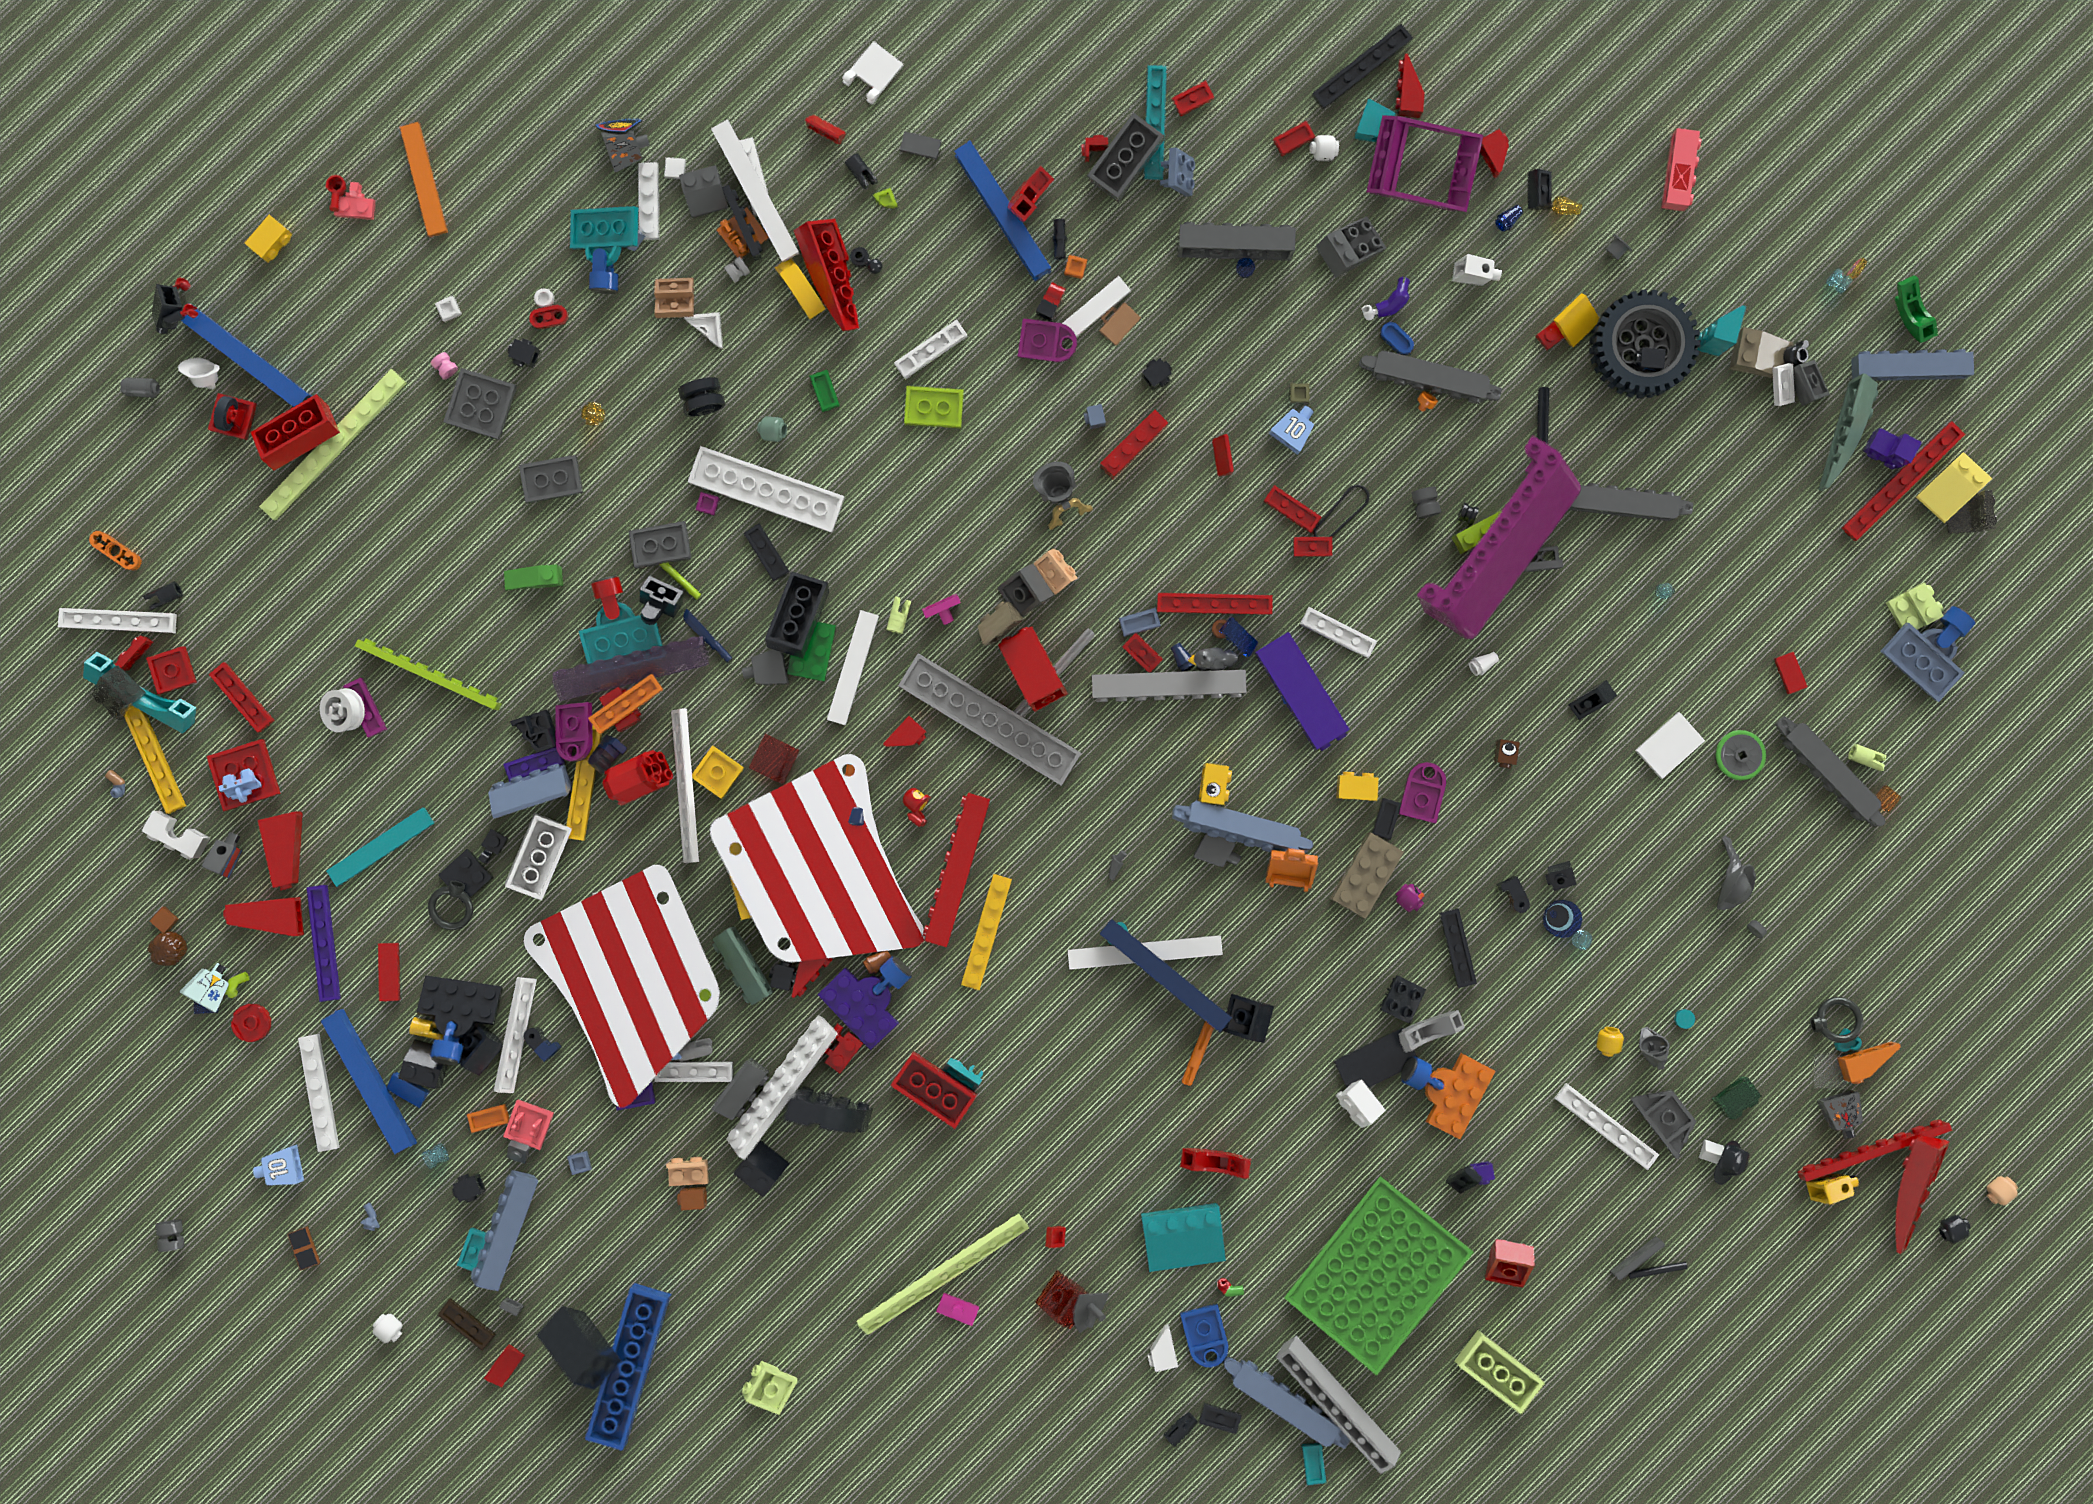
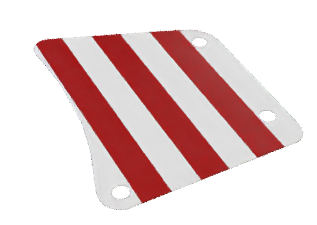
M852 754L842 755L716 819L712 823L710 829L712 840L766 946L776 957L788 962L816 960L913 948L921 945L925 940V936H922L924 931L923 925L902 893L880 843L872 814L864 763L857 756ZM846 764L853 765L855 768L854 775L850 777L845 776L842 772L843 766ZM854 807L863 809L864 824L861 826L848 823ZM734 842H738L742 846V852L739 855H732L729 851V846ZM783 937L788 938L791 942L789 949H779V939Z
M652 865L530 926L524 935V945L527 952L557 985L572 1007L596 1055L609 1097L613 1104L618 1107H626L632 1103L706 1023L718 1006L719 988L673 880L667 869L661 865ZM660 892H666L669 895V901L664 905L659 904L657 901V895ZM538 933L544 935L545 942L542 946H536L533 943L534 935ZM704 988L711 992V998L706 1002L699 998V992Z

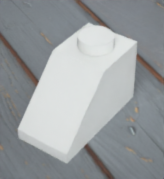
M1167 1324L1164 1325L1151 1346V1355H1148L1150 1367L1154 1366L1155 1372L1178 1367L1169 1325Z

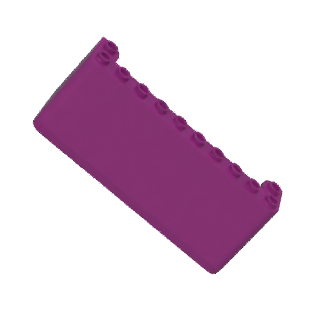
M1534 436L1530 438L1525 446L1526 455L1532 459L1525 470V473L1528 474L1446 589L1444 590L1434 583H1428L1417 594L1425 613L1465 639H1473L1479 634L1581 492L1579 481L1562 455Z

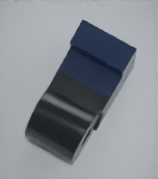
M606 734L589 757L588 763L598 773L602 774L610 768L611 763L619 754L623 755L627 748L617 738Z
M539 1027L529 1028L524 1032L525 1042L544 1062L551 1059L562 1048L558 1042L551 1044L544 1036L543 1030Z

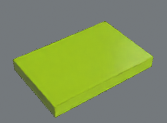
M907 386L904 425L961 429L964 390Z

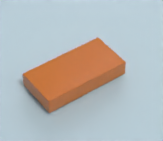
M506 1104L467 1114L471 1133L509 1122Z

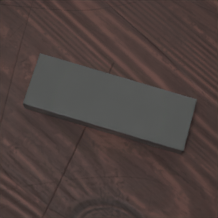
M1655 1236L1610 1272L1616 1279L1622 1280L1665 1247V1244Z

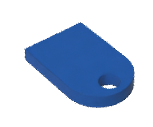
M1218 1304L1180 1313L1189 1350L1194 1361L1204 1367H1214L1222 1363L1228 1353V1342ZM1210 1351L1217 1354L1216 1359L1213 1361L1206 1359V1354Z

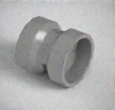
M740 257L736 258L733 264H728L724 267L734 283L738 282L741 276H746L750 273Z

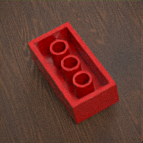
M315 394L250 433L261 460L275 471L339 434L340 431L329 406Z
M914 1051L890 1085L954 1129L977 1097V1093Z

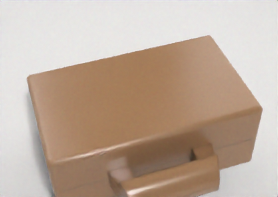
M1123 303L1118 310L1112 307L1100 317L1105 324L1099 332L1117 346L1141 317L1126 303ZM1111 311H1114L1115 313H1114V314L1110 317V319L1107 321V320L1105 319V318L1107 317V315H1108Z

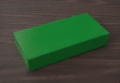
M828 370L810 375L809 377L822 413L840 407Z

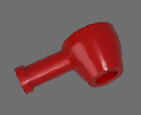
M332 175L326 181V188L332 193L329 210L338 212L339 196H343L346 193V182L341 176Z

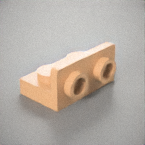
M1051 549L1040 557L1034 565L1049 588L1056 595L1071 582L1075 581L1077 576L1075 575V570L1063 560V555L1058 550Z
M691 1157L690 1161H683V1158H673L671 1162L666 1164L669 1186L709 1183L708 1159L702 1160V1157Z

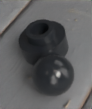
M857 247L850 254V260L854 266L858 268L867 266L872 274L881 272L883 267L881 261L870 259V255L865 248ZM858 254H862L860 259L856 258Z

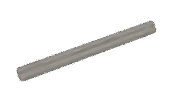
M1086 629L1054 665L1058 675L1066 669L1095 636L1092 630ZM1024 699L1014 712L1023 717L1031 707L1026 699Z

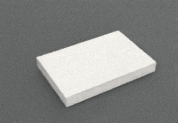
M1678 712L1635 751L1657 776L1663 779L1705 740L1683 715Z

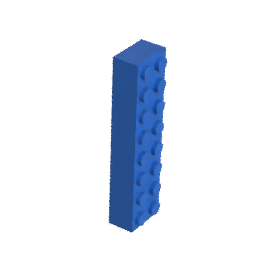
M636 1283L630 1287L612 1347L621 1361L616 1369L604 1379L600 1387L585 1440L623 1450L627 1445L670 1301V1293Z

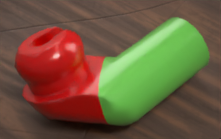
M1225 1278L1218 1280L1217 1288L1226 1297L1244 1295L1243 1285L1232 1286Z

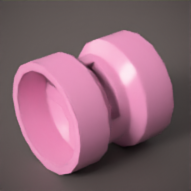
M446 352L437 355L431 361V365L434 369H438L442 379L450 378L458 370V367L450 361V357Z

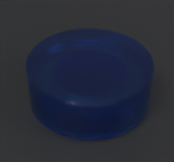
M1250 258L1240 259L1236 265V273L1242 278H1249L1253 275L1255 271L1254 262Z

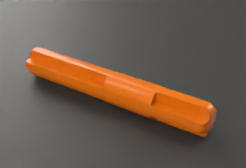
M1206 1021L1182 1079V1083L1191 1086L1214 1030Z

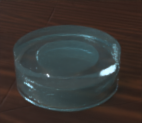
M1579 930L1574 934L1572 943L1576 948L1585 950L1592 943V935L1585 930Z

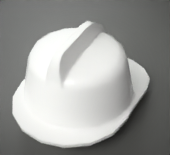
M191 358L179 364V372L189 377L194 386L209 389L215 388V383L218 381L217 372L220 369L218 365L203 358Z

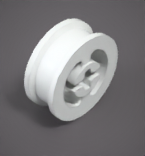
M349 688L332 690L323 696L320 702V715L325 726L331 731L343 732L354 730L363 722L365 714L364 704L361 697L354 690Z

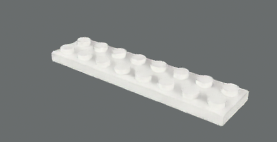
M700 446L688 479L690 484L833 533L845 499L844 496L702 446Z
M820 1015L810 1023L809 1028L799 1038L796 1046L787 1054L784 1062L776 1069L770 1081L764 1085L763 1090L753 1100L747 1112L741 1116L736 1127L730 1131L727 1141L740 1158L746 1159L790 1097L795 1093L838 1033Z

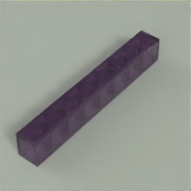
M703 636L691 637L681 642L674 641L664 646H653L644 651L637 650L623 656L616 655L607 660L601 659L586 665L579 664L570 669H559L553 672L552 683L559 701L637 683L650 674L657 678L709 665V654Z

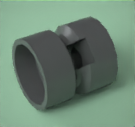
M1435 486L1411 492L1413 503L1417 504L1415 508L1417 519L1432 517L1442 513L1440 503L1436 501L1438 495Z
M181 1219L155 1224L156 1235L160 1237L157 1240L158 1252L173 1251L185 1247L184 1236L180 1235L183 1231Z

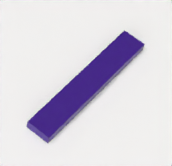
M328 885L306 887L319 1002L339 1000L341 996Z

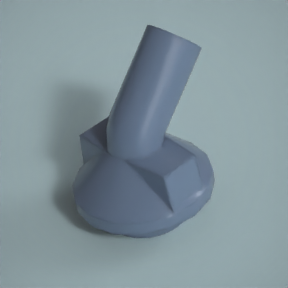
M367 1203L363 1207L368 1217L361 1221V1224H364V1229L375 1231V1228H380L371 1203Z

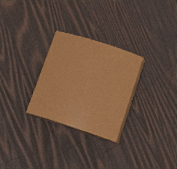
M693 278L655 279L654 313L656 318L694 317Z

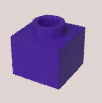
M1489 1161L1470 1164V1167L1483 1177L1479 1185L1489 1184L1490 1180L1495 1179L1493 1165Z

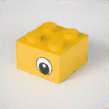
M1203 764L1199 793L1200 802L1215 805H1224V802H1228L1229 790H1226L1227 783L1231 782L1232 776L1229 766Z

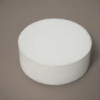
M546 288L539 289L534 295L535 303L540 308L554 304V295Z

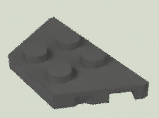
M1673 1090L1631 1097V1102L1673 1157L1678 1159L1684 1143L1686 1144L1689 1138L1690 1131L1693 1130L1696 1124V1120Z

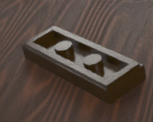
M451 1298L437 1314L482 1351L496 1335Z

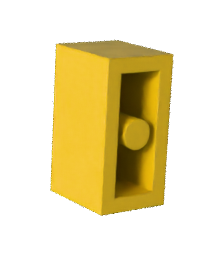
M268 215L244 244L269 263L270 260L276 258L282 246L289 243L293 234L271 215Z
M1343 772V775H1338L1337 799L1377 801L1379 778L1374 777V774L1362 773V776H1354L1355 772Z

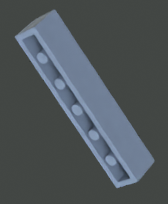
M1965 349L1954 350L1947 353V350H1936L1934 353H1928V350H1919L1915 353L1903 350L1897 351L1896 354H1890V351H1880L1877 354L1863 351L1851 358L1852 379L1863 373L1870 376L1874 381L1967 379L1974 375L1973 352H1966Z
M512 1170L510 1175L507 1176L504 1193L500 1195L498 1200L497 1212H494L491 1219L490 1231H487L485 1235V1245L478 1254L477 1267L472 1270L471 1279L476 1287L495 1291L499 1290L538 1183L534 1175Z

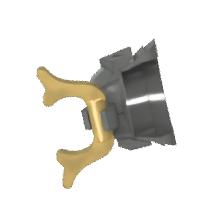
M1065 462L1048 463L1038 469L1033 477V485L1044 502L1060 503V505L1053 509L1052 520L1048 524L1050 530L1063 524L1061 519H1059V515L1072 507H1078L1080 516L1085 512L1093 510L1091 505H1085L1077 498H1072L1068 501V498L1073 494V488L1077 487L1074 480V470Z

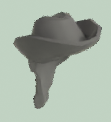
M1726 835L1722 837V841L1729 856L1730 865L1726 871V879L1721 885V893L1717 903L1718 910L1734 908L1748 900L1754 890L1756 881L1754 867L1751 864L1742 866L1739 855L1736 854V850L1733 848L1731 839Z

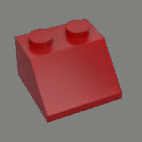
M1495 1239L1489 1254L1485 1280L1523 1288L1534 1268V1247Z

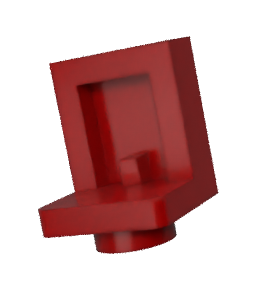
M1094 135L1093 137L1085 138V144H1081V154L1085 156V162H1089V151H1105L1108 148V137Z

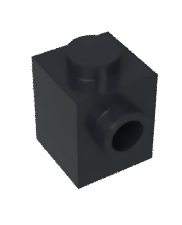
M522 338L521 341L514 339V342L508 347V357L513 360L512 363L522 368L524 365L534 368L540 350L532 345L533 342Z
M1161 358L1157 361L1153 359L1146 365V369L1142 372L1141 376L1150 388L1155 390L1159 386L1164 387L1171 381L1172 368L1167 361L1163 362Z
M1570 861L1547 867L1548 874H1545L1548 886L1552 885L1554 891L1577 885Z
M787 961L776 963L775 967L770 969L769 978H772L770 987L790 991L792 983H795L796 967H793L792 963Z
M467 1173L458 1177V1181L452 1184L453 1195L456 1199L458 1198L459 1202L466 1200V1203L478 1199L477 1195L486 1191L480 1173L469 1176Z

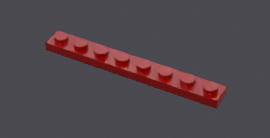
M1953 421L1949 422L1915 455L1911 463L1905 465L1841 528L1854 541H1857L1966 434Z
M1940 1119L1934 1120L1928 1126L1912 1128L1911 1132L1896 1133L1893 1135L1894 1138L1888 1140L1879 1139L1875 1141L1874 1145L1859 1146L1857 1151L1842 1152L1837 1158L1822 1159L1821 1163L1817 1165H1805L1797 1173L1799 1179L1807 1182L1910 1146L1912 1140H1916L1921 1135L1936 1137L1952 1131L1950 1123Z

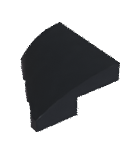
M549 709L510 721L513 727L516 726L522 733L521 736L531 743V747L536 752L556 747V730Z

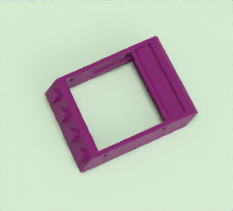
M1382 115L1366 192L1449 211L1467 212L1483 135L1400 116ZM1409 126L1460 137L1446 203L1395 191Z

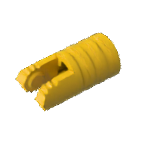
M417 1017L413 1018L410 1025V1034L435 1040H444L442 1034L433 1033V1028H437L435 1021Z

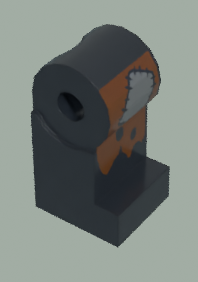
M1512 876L1497 884L1499 891H1506L1510 899V907L1513 911L1518 913L1528 911L1530 902L1518 877Z

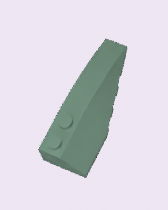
M1863 373L1848 383L1818 489L1820 491L1828 489L1842 472L1862 437L1867 421L1873 414L1872 404L1878 396V383L1867 374Z

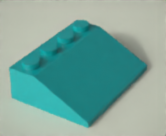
M1218 1203L1141 1214L1149 1272L1226 1261Z

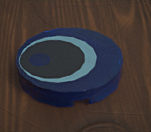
M1555 900L1546 907L1543 914V924L1546 930L1556 937H1571L1581 927L1582 913L1578 906L1571 901Z

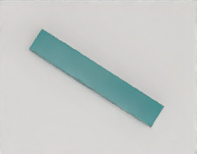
M1148 65L1146 122L1164 135L1167 66ZM1164 142L1144 167V179L1163 180L1161 162L1164 161Z
M421 808L326 870L335 886L339 887L435 823L427 810Z

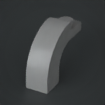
M1459 1010L1440 1014L1402 1029L1399 1037L1404 1051H1412L1426 1042L1456 1034L1463 1030L1465 1026Z

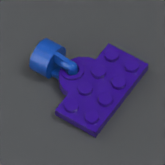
M890 957L879 968L882 973L880 978L872 975L859 981L845 967L817 994L870 1050L899 1023L886 1010L892 997L890 988L894 986L900 989L912 977V973L897 957Z

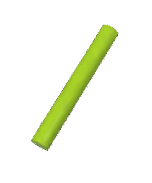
M669 563L660 564L693 598L697 600L701 596Z

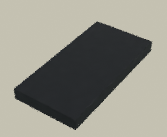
M1403 1027L1334 1060L1346 1088L1351 1083L1362 1080L1369 1088L1402 1072L1405 1063L1410 1058L1417 1057L1414 1050L1405 1052L1400 1043L1399 1033L1402 1032Z

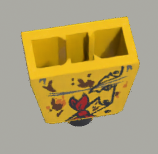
M1835 1173L1807 1181L1806 1185L1811 1200L1833 1204L1853 1196V1188L1857 1187L1859 1182L1855 1175L1847 1176Z

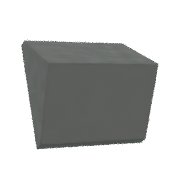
M1815 360L1793 368L1794 389L1802 406L1830 395Z

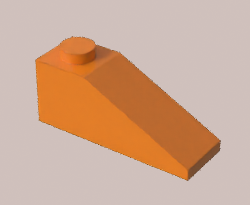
M1891 1041L1838 1057L1843 1080L1852 1084L1864 1082L1863 1079L1872 1076L1901 1048L1900 1044Z

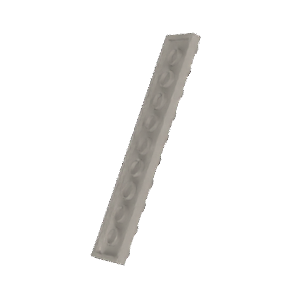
M919 653L898 685L1062 786L1081 755L1076 749Z

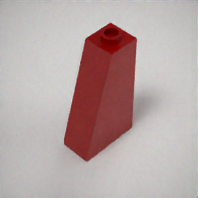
M294 811L258 820L273 888L280 887V890L292 888V884L298 883L302 811Z
M301 897L225 905L223 916L227 925L289 936L304 935Z

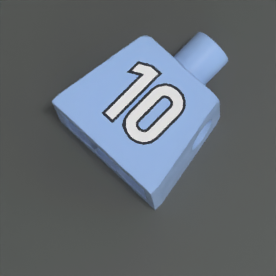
M1304 406L1300 413L1292 409L1270 430L1269 434L1298 455L1314 426L1309 421L1314 411L1308 406Z
M297 1145L263 1157L261 1159L262 1166H257L253 1169L254 1177L256 1179L265 1177L267 1185L298 1184L304 1181Z

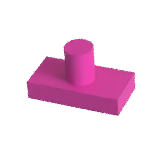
M956 593L923 608L922 611L925 618L938 613L945 625L954 621L949 608L961 602Z
M943 1293L936 1312L972 1326L979 1306Z

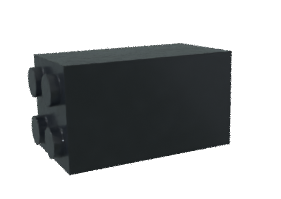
M562 1305L537 1333V1337L573 1385L596 1390L621 1361L584 1311Z

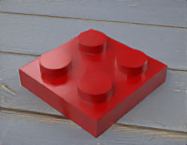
M185 646L146 658L157 694L159 695L197 683Z

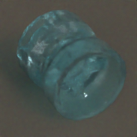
M1837 268L1825 283L1835 287L1836 291L1842 294L1854 279L1850 276H1845L1843 271Z
M439 1143L432 1150L427 1149L422 1152V1158L426 1166L432 1169L439 1162L444 1163L449 1160V1154L445 1146Z

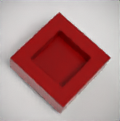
M1047 1227L1045 1247H1064L1066 1227Z

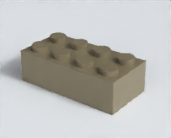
M1367 832L1330 899L1366 919L1404 851L1373 833Z

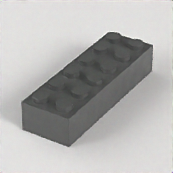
M1184 222L1179 227L1177 257L1291 261L1295 252L1296 228L1290 225L1272 227L1270 224H1262L1259 227L1248 223L1241 224V226H1233L1232 223L1214 225V223L1206 222L1203 225H1195L1194 222Z

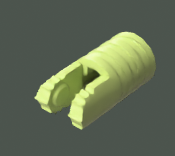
M895 596L886 630L903 634L911 601H905L900 613L898 609L901 599Z
M1858 744L1852 746L1848 755L1849 760L1878 771H1884L1885 765L1878 761L1886 760L1885 754Z

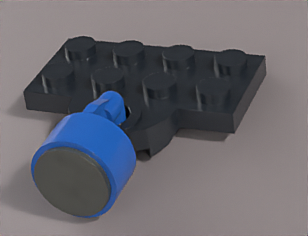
M425 975L416 1013L435 1017L437 1029L444 1035V1040H434L430 1055L433 1061L446 1065H457L460 1063L463 1045L459 1044L460 1038L465 1035L468 1036L473 1030L475 1023L495 1024L503 990L502 986Z

